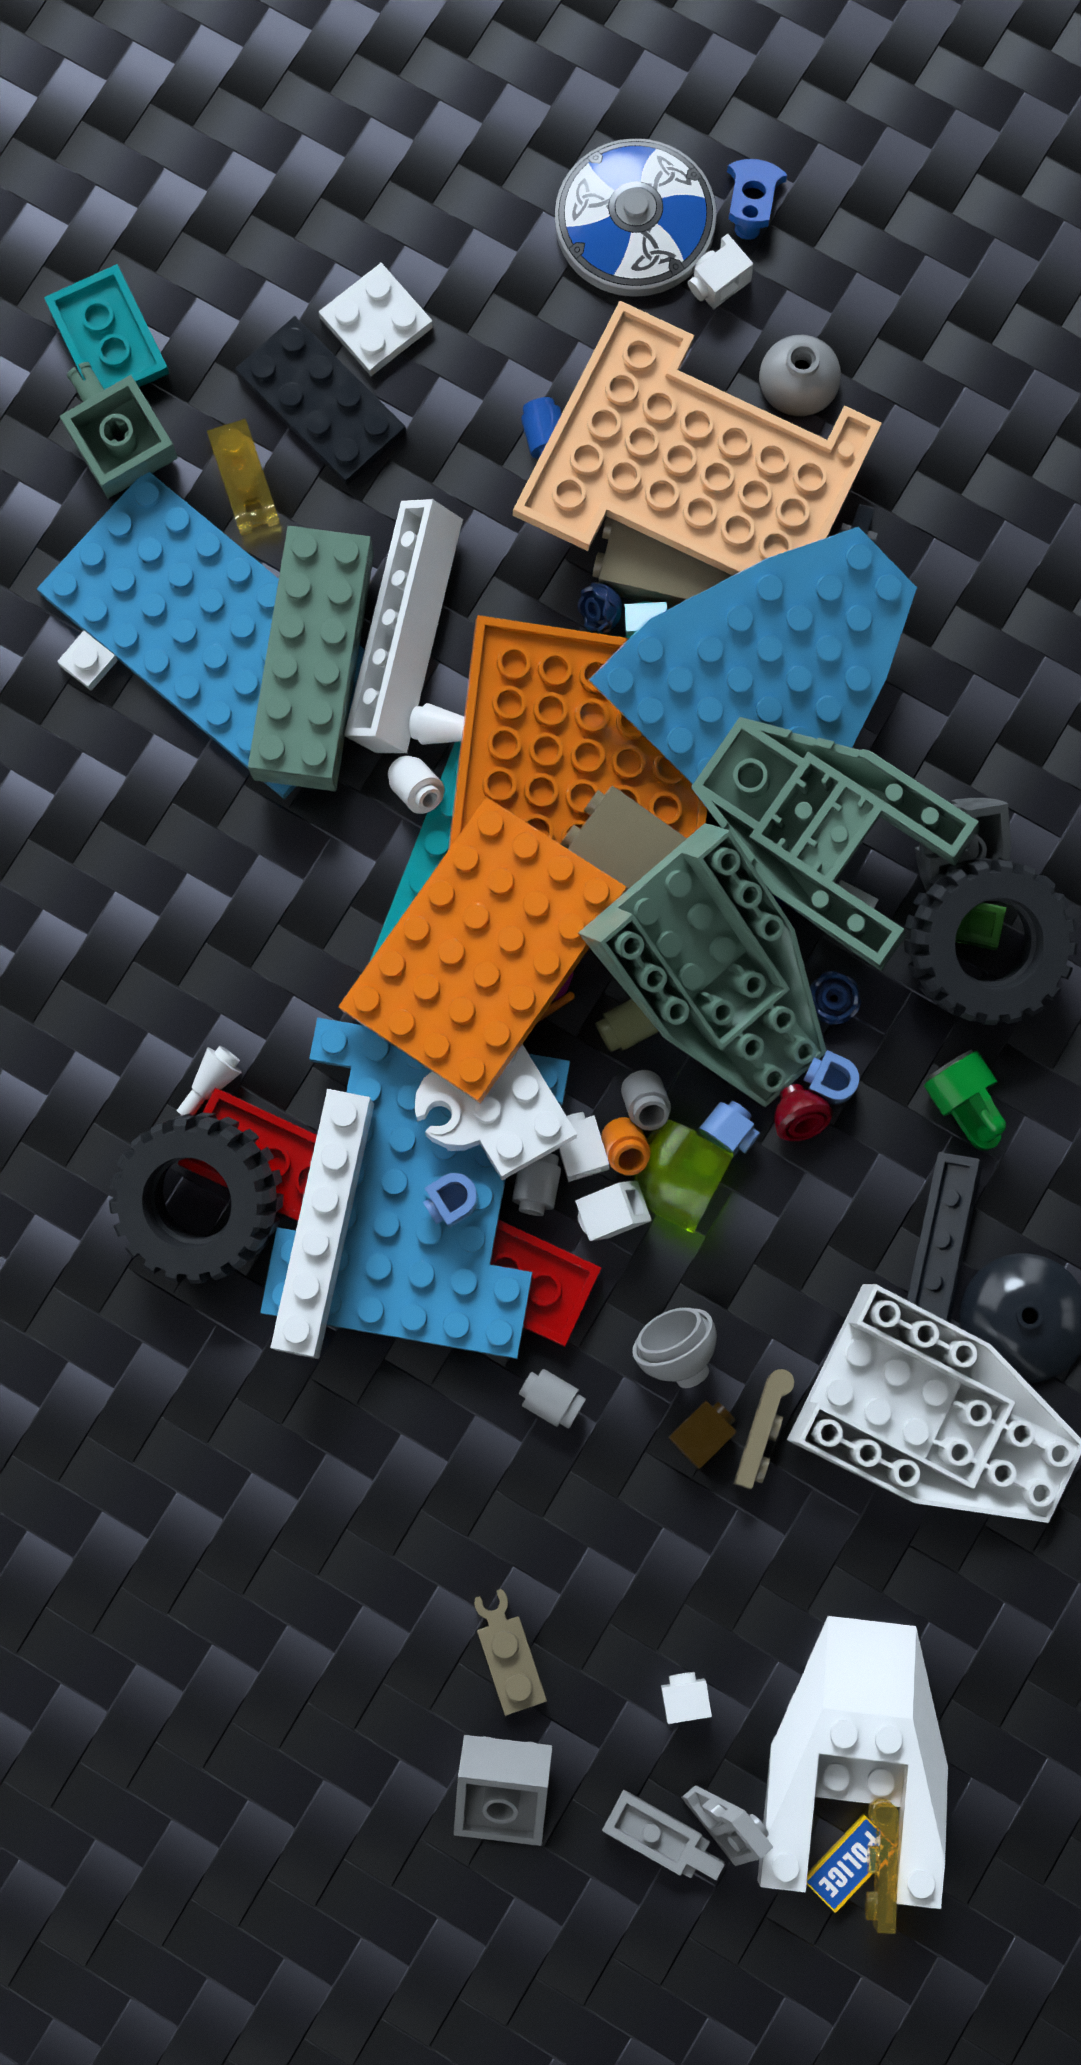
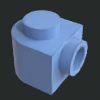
M827 1050L822 1061L814 1057L804 1081L811 1084L808 1091L822 1096L829 1104H841L849 1100L856 1091L859 1084V1073L856 1066L850 1060Z
M731 1101L729 1105L719 1102L699 1128L700 1133L709 1142L732 1159L739 1150L747 1153L760 1135V1132L754 1129V1123L749 1120L752 1115L734 1101Z
M447 1174L425 1187L430 1198L423 1203L436 1224L444 1220L447 1226L451 1228L470 1216L476 1209L478 1203L477 1190L473 1182L463 1174Z

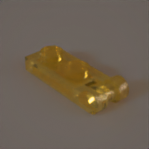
M246 418L208 430L207 433L241 536L253 533L252 528L268 524V527L280 524ZM257 502L261 503L262 508L246 512L245 506Z
M876 1798L871 1801L867 1810L870 1820L876 1825L875 1845H868L867 1872L874 1874V1892L866 1893V1920H873V1927L877 1933L896 1934L899 1813L897 1808L887 1799Z

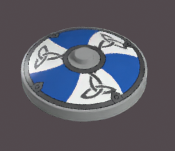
M624 139L610 142L594 149L582 157L568 172L556 199V235L567 262L576 273L593 286L617 295L648 296L664 292L679 285L694 273L698 260L709 252L715 233L716 204L712 188L706 176L687 155L670 145L658 141Z

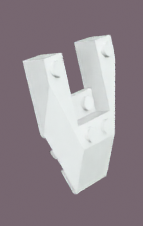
M827 1616L805 1666L804 1673L789 1702L777 1734L771 1743L763 1824L769 1833L766 1838L773 1848L759 1859L757 1881L760 1887L806 1892L815 1797L898 1807L895 1846L897 1848L894 1850L890 1897L896 1904L941 1909L946 1851L948 1765L917 1628L910 1625Z

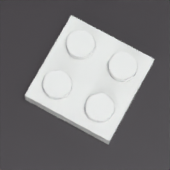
M382 263L319 311L320 319L370 376L433 328L431 318Z

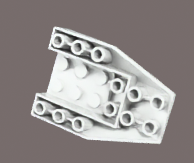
M877 1284L862 1285L787 1438L788 1441L913 1503L1049 1523L1081 1455V1438L991 1344Z

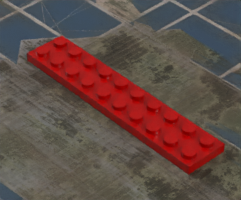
M215 1088L203 1112L215 1113L218 1120L226 1117L239 1121L237 1129L242 1132L251 1129L259 1136L255 1144L260 1150L266 1147L269 1148L274 1156L273 1159L268 1161L271 1171L280 1170L282 1183L276 1186V1193L284 1195L283 1208L276 1212L298 1222L317 1135ZM195 1158L179 1160L178 1165L229 1189L221 1174L208 1163ZM498 1220L490 1265L533 1273L523 1328L566 1347L602 1268Z

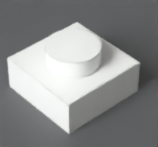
M83 631L57 662L61 668L92 691L118 660L112 652Z

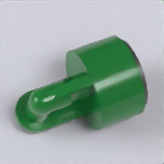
M969 1050L929 1075L925 1079L926 1083L923 1086L943 1117L951 1113L970 1143L978 1150L988 1151L999 1144L1001 1134L1006 1129V1122L987 1092L998 1081L979 1052Z

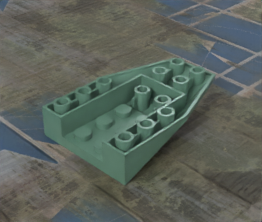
M704 823L578 932L666 1040L764 1107L770 1104L784 1088L790 1086L809 1069L814 1057L820 1059L826 1053L795 929L730 830Z

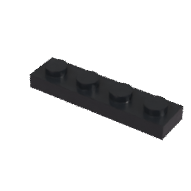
M938 1152L907 1301L950 1323L983 1162L976 1158Z

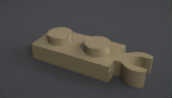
M503 1589L497 1590V1596L500 1604L497 1609H486L481 1596L476 1597L474 1603L478 1614L487 1619L489 1624L487 1627L478 1629L477 1632L506 1716L547 1702L520 1617L516 1616L507 1620L505 1611L508 1607V1597Z

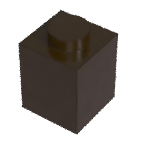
M705 1401L668 1439L697 1469H700L737 1432L731 1426L736 1419L718 1401L713 1406Z

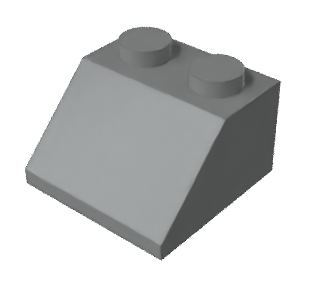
M464 1735L458 1773L454 1835L542 1846L552 1745Z

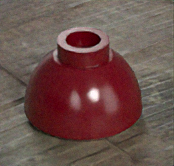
M800 1084L790 1085L779 1094L781 1101L776 1108L774 1119L777 1134L781 1139L802 1141L811 1138L823 1131L832 1119L833 1110L822 1096L812 1091L804 1090Z

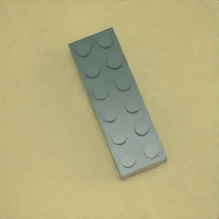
M296 526L287 527L248 762V769L255 781L329 791L337 790L345 740L344 734L348 721L374 558L371 536Z

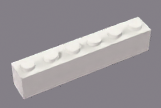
M433 499L401 501L344 736L375 753H407L411 738L409 733L410 716L413 709L419 705L463 521L462 518Z
M327 1089L270 1347L276 1351L315 1359L320 1357L374 1109V1103L370 1097Z

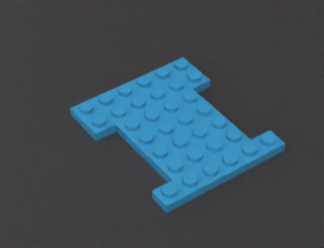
M317 1017L310 1061L350 1068L346 1093L370 1097L374 1103L327 1325L518 1359L533 1273L490 1265L506 1179L501 1180L480 1144L465 1151H447V1148L432 1142L426 1137L425 1131L430 1126L445 1125L452 1116L447 1108L437 1106L429 1111L426 1119L417 1122L415 1114L416 1092L423 1078L431 1070L364 1025ZM529 1054L559 1105H563L570 1061ZM459 1173L467 1176L477 1190L478 1203L476 1209L470 1216L451 1228L447 1226L444 1220L436 1224L423 1203L430 1198L425 1187L447 1174ZM278 1227L276 1229L260 1312L262 1314L278 1315L296 1234L295 1230Z

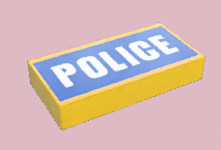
M862 1814L807 1873L806 1884L836 1913L897 1847Z

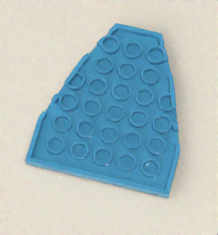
M855 527L768 557L719 582L715 586L684 600L682 603L647 619L588 681L692 785L739 717L792 730L793 733L816 739L819 737L834 741L835 744L852 748L887 679L917 587L859 527Z

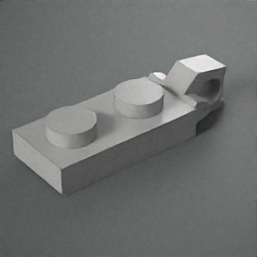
M624 1789L602 1829L606 1834L680 1876L684 1874L692 1878L697 1869L717 1881L725 1866L724 1861L706 1851L710 1841L702 1837L701 1833Z

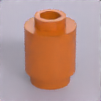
M627 1117L610 1121L604 1127L601 1139L611 1167L624 1175L640 1173L647 1166L651 1155L650 1147L642 1128L635 1125Z

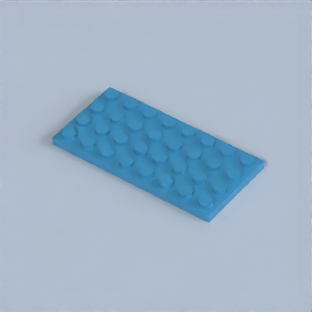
M148 472L136 479L38 586L37 591L248 768L279 578L152 473ZM359 646L349 713L365 652L361 646ZM264 782L284 800L296 787Z

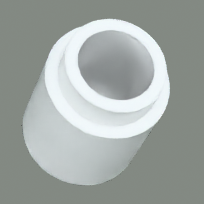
M402 756L396 759L389 767L388 779L391 789L414 813L423 814L430 812L442 801L445 793L444 784L421 759L412 756Z

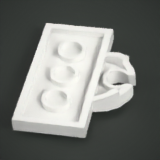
M523 1044L481 1104L432 1071L423 1078L416 1092L415 1114L417 1122L426 1119L429 1111L437 1106L447 1108L452 1114L447 1124L430 1126L425 1131L426 1137L432 1142L447 1148V1151H465L480 1144L501 1180L506 1179L577 1138L575 1129Z

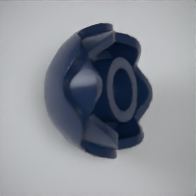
M594 582L581 590V598L578 601L577 609L585 619V627L590 631H596L598 634H606L612 631L619 623L623 611L622 601L618 593L607 584Z
M831 971L822 974L810 985L817 1017L820 1021L832 1025L842 1024L850 1020L858 1012L861 999L858 985L853 978ZM835 995L838 1001L831 1002L830 997Z

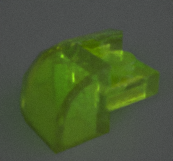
M667 1119L662 1127L650 1131L646 1138L651 1152L649 1162L645 1169L633 1175L634 1181H638L646 1206L651 1211L694 1233L734 1154L696 1135L695 1131Z

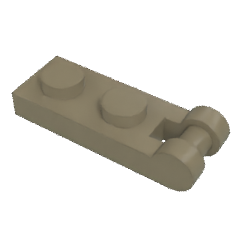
M775 1370L768 1376L733 1483L735 1485L752 1489L755 1481L763 1483L770 1458L763 1456L768 1439L776 1441L783 1420V1416L776 1414L780 1399L791 1392L794 1387V1378L787 1370Z

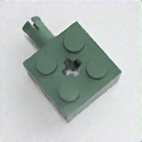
M83 362L78 364L86 379L85 381L82 380L75 367L67 373L68 380L73 384L83 403L60 415V418L105 496L109 499L130 487L136 479L148 472L154 473L178 459L172 441L131 375L104 390L90 363ZM120 433L125 439L118 442L116 439L114 440L113 436Z

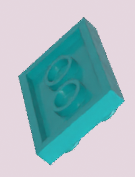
M118 264L44 297L83 381L86 379L78 364L83 362L90 363L104 390L129 375L133 377L138 387H141L170 374Z

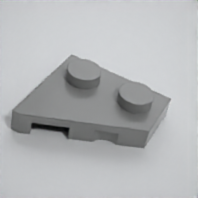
M696 1785L681 1797L735 1866L759 1860L773 1848L766 1838L769 1835L768 1830L755 1815H748L745 1810Z

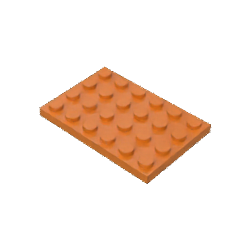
M486 797L338 1007L341 1011L481 1104L590 948L578 932L625 893L628 888Z

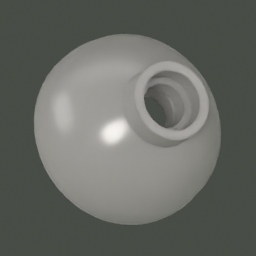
M792 335L775 343L763 358L759 372V383L766 400L777 410L793 416L812 415L826 408L837 395L841 382L840 365L834 351L822 340L809 335ZM799 360H804L810 367L802 370L796 368L794 364Z
M676 1308L664 1312L652 1319L641 1330L633 1346V1357L640 1368L652 1377L663 1381H676L682 1388L694 1387L704 1381L709 1374L707 1364L714 1354L717 1341L715 1324L711 1316L701 1309Z

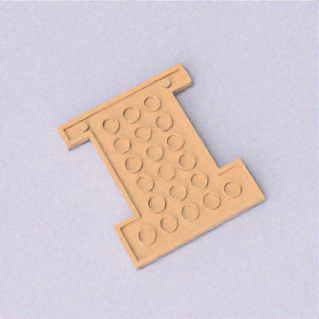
M619 301L513 509L512 516L586 551L589 550L605 516L733 576L768 557L827 538L882 423L844 405L828 440L679 371L693 343L694 335Z

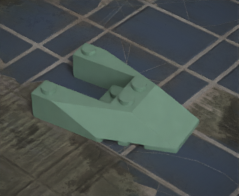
M739 717L691 786L692 790L721 828L730 830L764 884L774 896L880 971L884 969L905 939L904 928L834 883L879 817L954 866L979 832V821L871 751L835 744L834 741L819 737L818 739L793 733L792 730Z

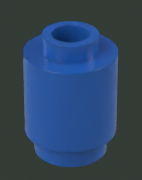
M551 397L531 400L522 408L524 414L521 417L530 454L533 458H540L562 415L561 408L555 405L554 399Z

